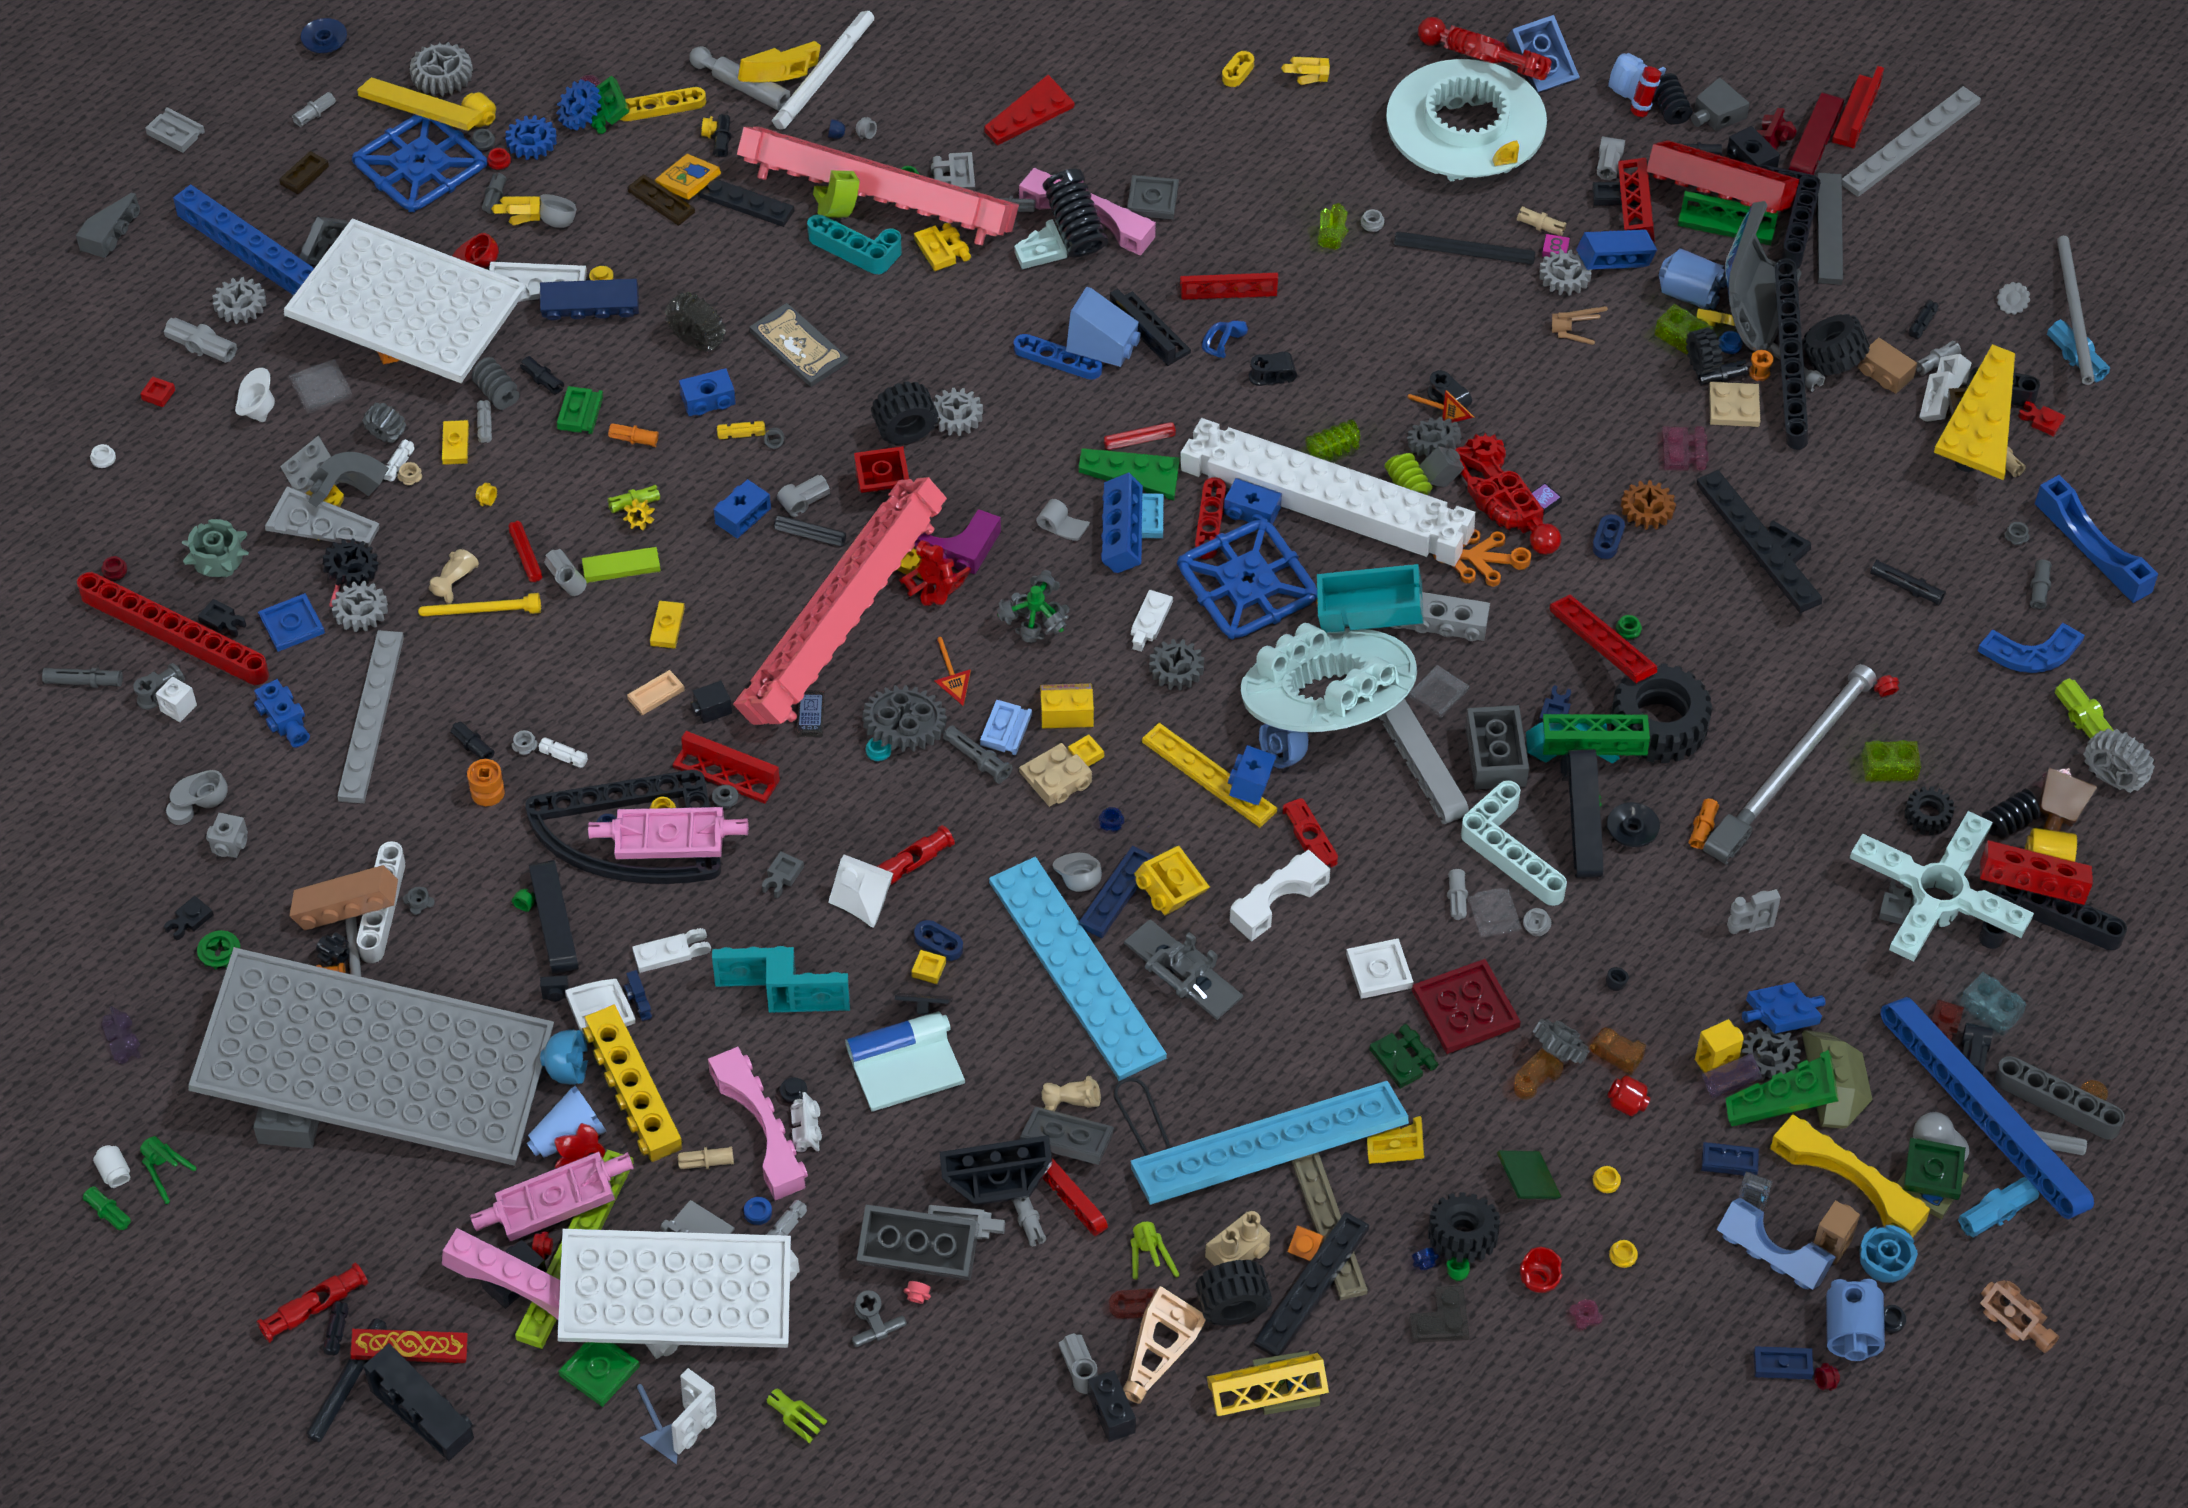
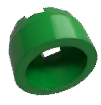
M521 889L512 898V903L516 908L529 912L535 903V895L533 892L531 894L528 893V889Z
M1452 1257L1451 1260L1447 1261V1272L1451 1279L1463 1281L1467 1278L1470 1271L1468 1259L1463 1258L1461 1263L1456 1262V1257Z

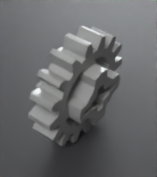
M1560 249L1559 254L1552 251L1550 252V257L1545 256L1539 270V279L1543 280V286L1550 285V292H1553L1555 289L1559 290V295H1562L1563 291H1567V294L1571 295L1573 290L1580 293L1581 287L1586 289L1588 282L1591 280L1592 273L1591 270L1586 269L1578 253L1573 255L1572 250L1564 253Z
M241 277L240 281L236 282L232 278L230 284L223 282V288H216L217 294L213 295L214 310L218 313L219 318L225 317L226 322L234 319L235 324H238L239 320L243 319L245 323H248L249 317L256 319V313H263L262 307L266 306L265 291L261 289L260 283L254 285L253 279L245 282L244 277Z
M952 388L951 393L943 390L942 397L939 395L935 396L934 405L939 417H937L938 423L934 426L939 425L940 432L946 429L948 430V435L955 431L958 436H961V431L965 430L969 434L971 433L970 427L977 429L978 422H982L983 404H980L979 397L974 398V392L971 391L966 394L964 388L960 392H956V389Z
M363 581L361 586H357L355 582H352L351 588L343 586V593H335L336 599L332 600L333 616L336 618L338 625L343 623L345 630L352 626L354 632H357L359 627H363V630L367 631L369 625L377 627L376 621H384L383 614L388 613L387 598L384 596L382 589L376 590L374 583L367 587L366 581Z

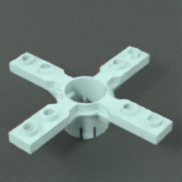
M1968 811L1946 848L1940 863H1930L1925 866L1913 862L1912 857L1865 834L1861 835L1851 852L1850 859L1887 875L1912 889L1913 904L1910 905V912L1890 945V951L1914 962L1933 927L1936 925L1937 920L1939 927L1950 925L1949 920L1953 921L1959 911L1966 915L1977 917L2022 938L2034 913L1985 890L1977 892L1971 889L1967 878L1964 876L1991 828V821ZM1935 884L1936 888L1945 890L1951 895L1953 894V899L1939 900L1933 898L1924 889L1933 888Z

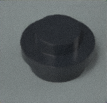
M788 1078L780 1086L781 1097L789 1103H793L796 1099L803 1100V1093L807 1094V1085L800 1078Z
M1885 1306L1884 1330L1890 1333L1901 1331L1906 1324L1905 1313L1899 1306Z

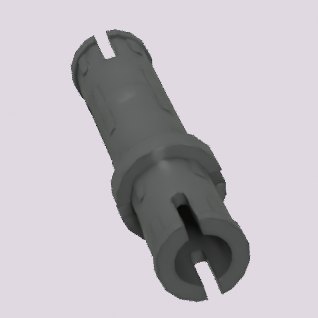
M92 667L91 670L44 668L42 681L44 684L91 685L92 688L104 685L121 687L123 674L121 670H100L98 667Z

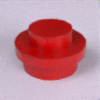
M495 148L489 152L487 163L492 169L501 170L510 165L511 157L505 149Z
M1891 675L1883 676L1877 680L1874 690L1879 693L1880 697L1892 695L1899 691L1898 684L1900 682L1897 677H1892Z
M548 1232L535 1234L532 1249L545 1260L546 1255H551L553 1248V1238H549Z

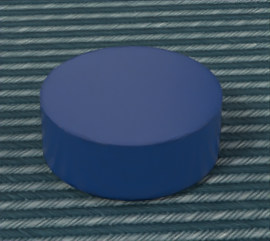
M754 1197L748 1200L744 1206L745 1219L753 1225L767 1223L772 1216L770 1202L763 1197Z

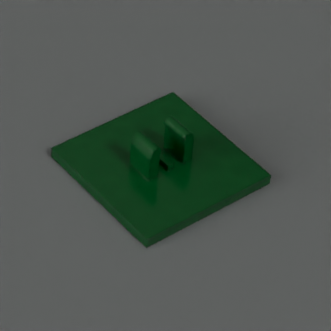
M1499 1150L1497 1152L1518 1199H1559L1562 1197L1540 1151Z

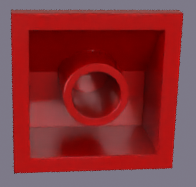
M903 446L854 453L855 472L860 493L893 489L899 480L909 479Z

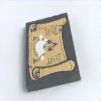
M785 303L749 327L751 334L810 387L848 364V357L788 303Z

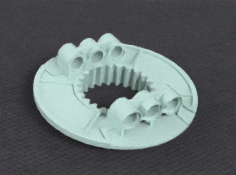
M1453 59L1426 65L1405 77L1394 89L1389 99L1386 121L1393 143L1407 159L1429 172L1447 175L1450 181H1455L1454 179L1463 180L1465 177L1477 178L1502 172L1508 173L1512 168H1516L1525 161L1530 160L1544 140L1547 117L1544 104L1536 90L1518 74L1502 66L1485 61ZM1467 102L1471 106L1493 102V107L1497 108V113L1500 115L1499 120L1494 121V126L1488 125L1487 130L1480 128L1479 132H1476L1474 129H1471L1469 133H1466L1465 129L1456 131V127L1448 128V123L1441 124V118H1436V111H1439L1443 106H1446L1448 109L1461 108ZM1517 140L1519 144L1517 163L1494 166L1492 159L1496 151L1503 145Z
M1303 623L1296 630L1294 637L1289 634L1281 636L1277 641L1276 648L1265 646L1260 649L1257 655V663L1249 669L1242 679L1241 694L1246 709L1256 719L1279 729L1298 732L1332 731L1367 722L1395 707L1413 688L1417 676L1415 657L1408 646L1386 633L1369 629L1350 631V628H1345V631L1326 633L1312 624ZM1335 674L1338 677L1347 674L1346 678L1342 681L1335 680L1328 685L1324 699L1313 700V697L1305 699V695H1298L1299 689H1304L1305 683L1312 684L1313 679L1321 680L1323 676L1331 678Z

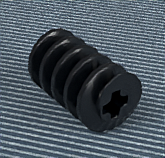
M1673 73L1661 75L1660 84L1656 88L1654 97L1664 120L1671 125L1685 123L1689 120L1693 111L1690 108V103L1684 94L1681 83Z
M2025 788L2022 792L2016 793L2014 796L2006 799V801H2002L1997 806L1985 811L1981 817L1992 822L1989 834L1993 836L1998 835L2000 838L2005 839L2008 837V834H2013L2017 829H2022L2025 824L2032 823L2033 819H2039L2041 812L2036 797L2030 790Z

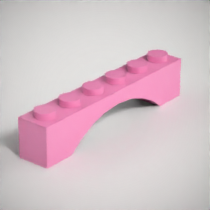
M1033 168L1019 185V199H1034L1036 208L1039 210L1051 209L1042 184L1052 175ZM1091 194V199L1095 203L1094 207L1098 211L1097 216L1101 219L1100 222L1113 233L1121 247L1141 256L1155 238L1156 222Z
M739 1047L709 1058V1071L720 1093L744 1105L756 1117L763 1128L767 1139L766 1156L762 1166L763 1176L774 1200L776 1201L805 1189V1178L808 1177L806 1168L802 1161L797 1162L795 1158L797 1153L792 1141H786L783 1135L786 1133L784 1125L780 1118L775 1119L773 1115L775 1111L770 1098H764L762 1091H764L763 1085L758 1076H753L751 1072L753 1067L748 1055L743 1056Z
M456 1228L443 1249V1266L465 1277L488 1281L514 1291L531 1300L559 1320V1279Z

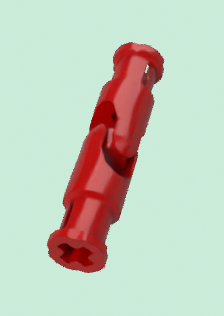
M941 825L937 828L938 831L929 837L920 838L899 852L895 857L884 861L876 867L893 873L891 886L904 873H910L932 860L939 851L947 846H954L955 841L950 831ZM911 854L919 856L920 859L914 863Z
M355 1262L352 1264V1268L339 1276H331L305 1292L301 1298H296L280 1306L277 1309L278 1312L264 1320L258 1319L256 1321L257 1325L270 1343L273 1341L274 1336L286 1329L292 1330L308 1319L309 1315H315L332 1306L334 1302L341 1301L348 1296L347 1293L360 1285L366 1286L368 1280L360 1266ZM317 1292H325L330 1297L325 1303L321 1304Z

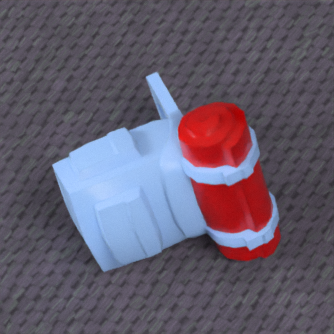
M1623 53L1617 58L1611 71L1609 87L1622 97L1632 100L1630 110L1634 115L1646 117L1652 107V100L1656 88L1660 84V77L1665 74L1666 68L1657 69L1643 64L1642 59L1630 53Z

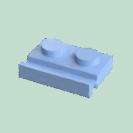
M996 700L981 736L980 746L1002 752L1006 750L1016 755L1031 719L1032 709L1024 710L1021 709V706Z

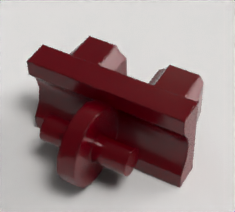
M1777 108L1774 115H1764L1762 119L1763 130H1757L1776 151L1781 141L1792 140L1797 133L1793 123L1785 121L1783 117L1784 108Z

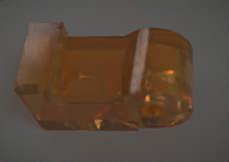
M1604 1027L1591 1043L1590 1049L1595 1055L1632 1076L1644 1058L1646 1044L1638 1040L1634 1043L1623 1036H1619L1614 1030Z
M1541 1048L1515 1075L1514 1093L1517 1097L1525 1100L1535 1097L1537 1088L1549 1077L1556 1081L1562 1075L1563 1063L1551 1053Z

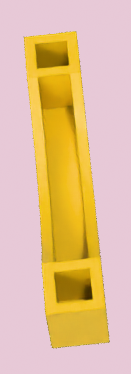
M1792 1114L1773 1136L1770 1149L1791 1164L1824 1168L1854 1183L1872 1201L1881 1217L1884 1228L1886 1225H1894L1904 1229L1913 1238L1927 1221L1930 1208L1922 1200L1914 1198L1905 1192L1899 1184L1883 1177L1877 1169L1857 1159L1851 1151L1844 1150L1838 1146L1829 1136L1823 1135L1812 1128L1806 1120L1799 1119Z

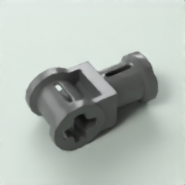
M170 663L167 669L159 675L152 672L148 676L138 678L133 685L134 692L138 695V706L146 710L155 708L158 705L155 693L172 676L181 682L185 681L181 670L174 663Z

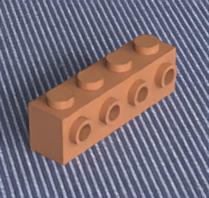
M384 865L296 889L293 893L289 916L301 928L308 930L394 906L398 879Z

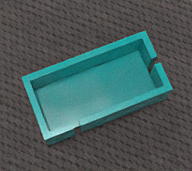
M1418 564L1317 574L1318 618L1321 629L1326 633L1345 631V627H1349L1351 631L1424 623L1422 579Z

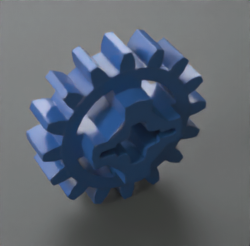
M580 79L579 83L575 81L572 83V88L566 87L567 93L561 94L562 100L557 103L560 109L556 112L560 116L558 120L563 123L562 125L578 131L579 127L584 129L586 122L592 123L591 117L597 116L596 110L601 107V104L597 102L602 98L598 94L600 90L594 84Z
M536 115L532 119L524 116V121L516 119V125L510 124L509 130L505 132L506 145L509 147L511 154L516 152L517 158L525 155L526 160H528L530 156L538 159L539 154L547 156L546 150L553 151V145L557 144L556 129L553 128L552 122L546 123L544 117L537 120Z

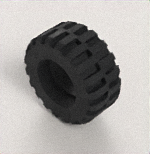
M1661 663L1660 666H1657V673L1637 683L1627 675L1621 679V683L1615 689L1611 715H1644L1639 710L1640 708L1650 704H1663L1672 707L1682 716L1681 719L1673 722H1658L1648 718L1650 735L1648 755L1633 756L1639 759L1641 756L1647 758L1646 761L1654 763V760H1661V763H1670L1671 759L1677 762L1683 760L1685 754L1688 757L1696 752L1697 748L1702 746L1709 728L1712 704L1710 702V694L1705 690V685L1700 680L1696 681L1694 674L1689 671L1687 673L1682 671L1683 668L1675 666L1672 668L1668 667V664ZM1610 724L1611 729L1614 731L1617 727H1615L1613 724ZM1630 724L1628 726L1632 731H1643L1642 724Z

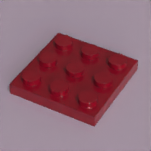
M1486 959L1412 985V992L1446 1054L1520 1028L1521 1021Z

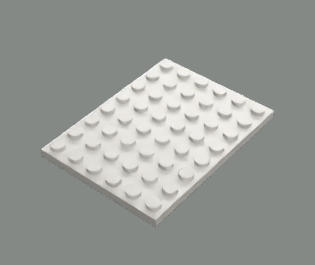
M351 219L286 305L284 316L462 383L526 292V284Z

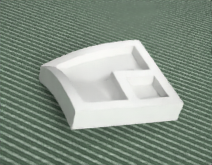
M843 855L828 903L850 912L874 928L883 907L893 873Z
M617 979L592 982L565 990V995L579 1030L582 1032V1028L586 1027L584 1016L615 1004L626 1027L635 1024V1017Z

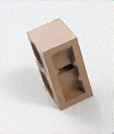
M1836 1200L1820 1222L1814 1240L1816 1245L1836 1256L1833 1261L1834 1265H1837L1851 1244L1860 1214L1855 1212L1851 1206L1841 1204Z

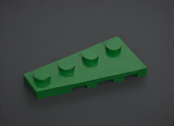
M1082 448L1079 473L1106 481L1130 473L1143 485V490L1146 493L1163 494V496H1166V499L1174 501L1180 458Z
M1829 1050L1820 1053L1821 1057L1811 1062L1805 1060L1797 1064L1798 1068L1785 1074L1780 1072L1771 1076L1772 1079L1762 1085L1759 1083L1754 1084L1725 1098L1731 1126L1838 1102L1832 1057Z

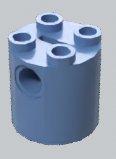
M1679 249L1666 258L1659 271L1662 293L1701 307L1704 310H1709V308L1714 310L1720 299L1717 296L1720 288H1724L1727 284L1724 265L1714 263L1684 249Z
M1837 1279L1831 1282V1288L1826 1294L1827 1347L1833 1354L1845 1357L1851 1361H1862L1883 1351L1885 1346L1884 1294L1877 1287L1875 1280L1863 1279L1860 1282H1847L1846 1280Z

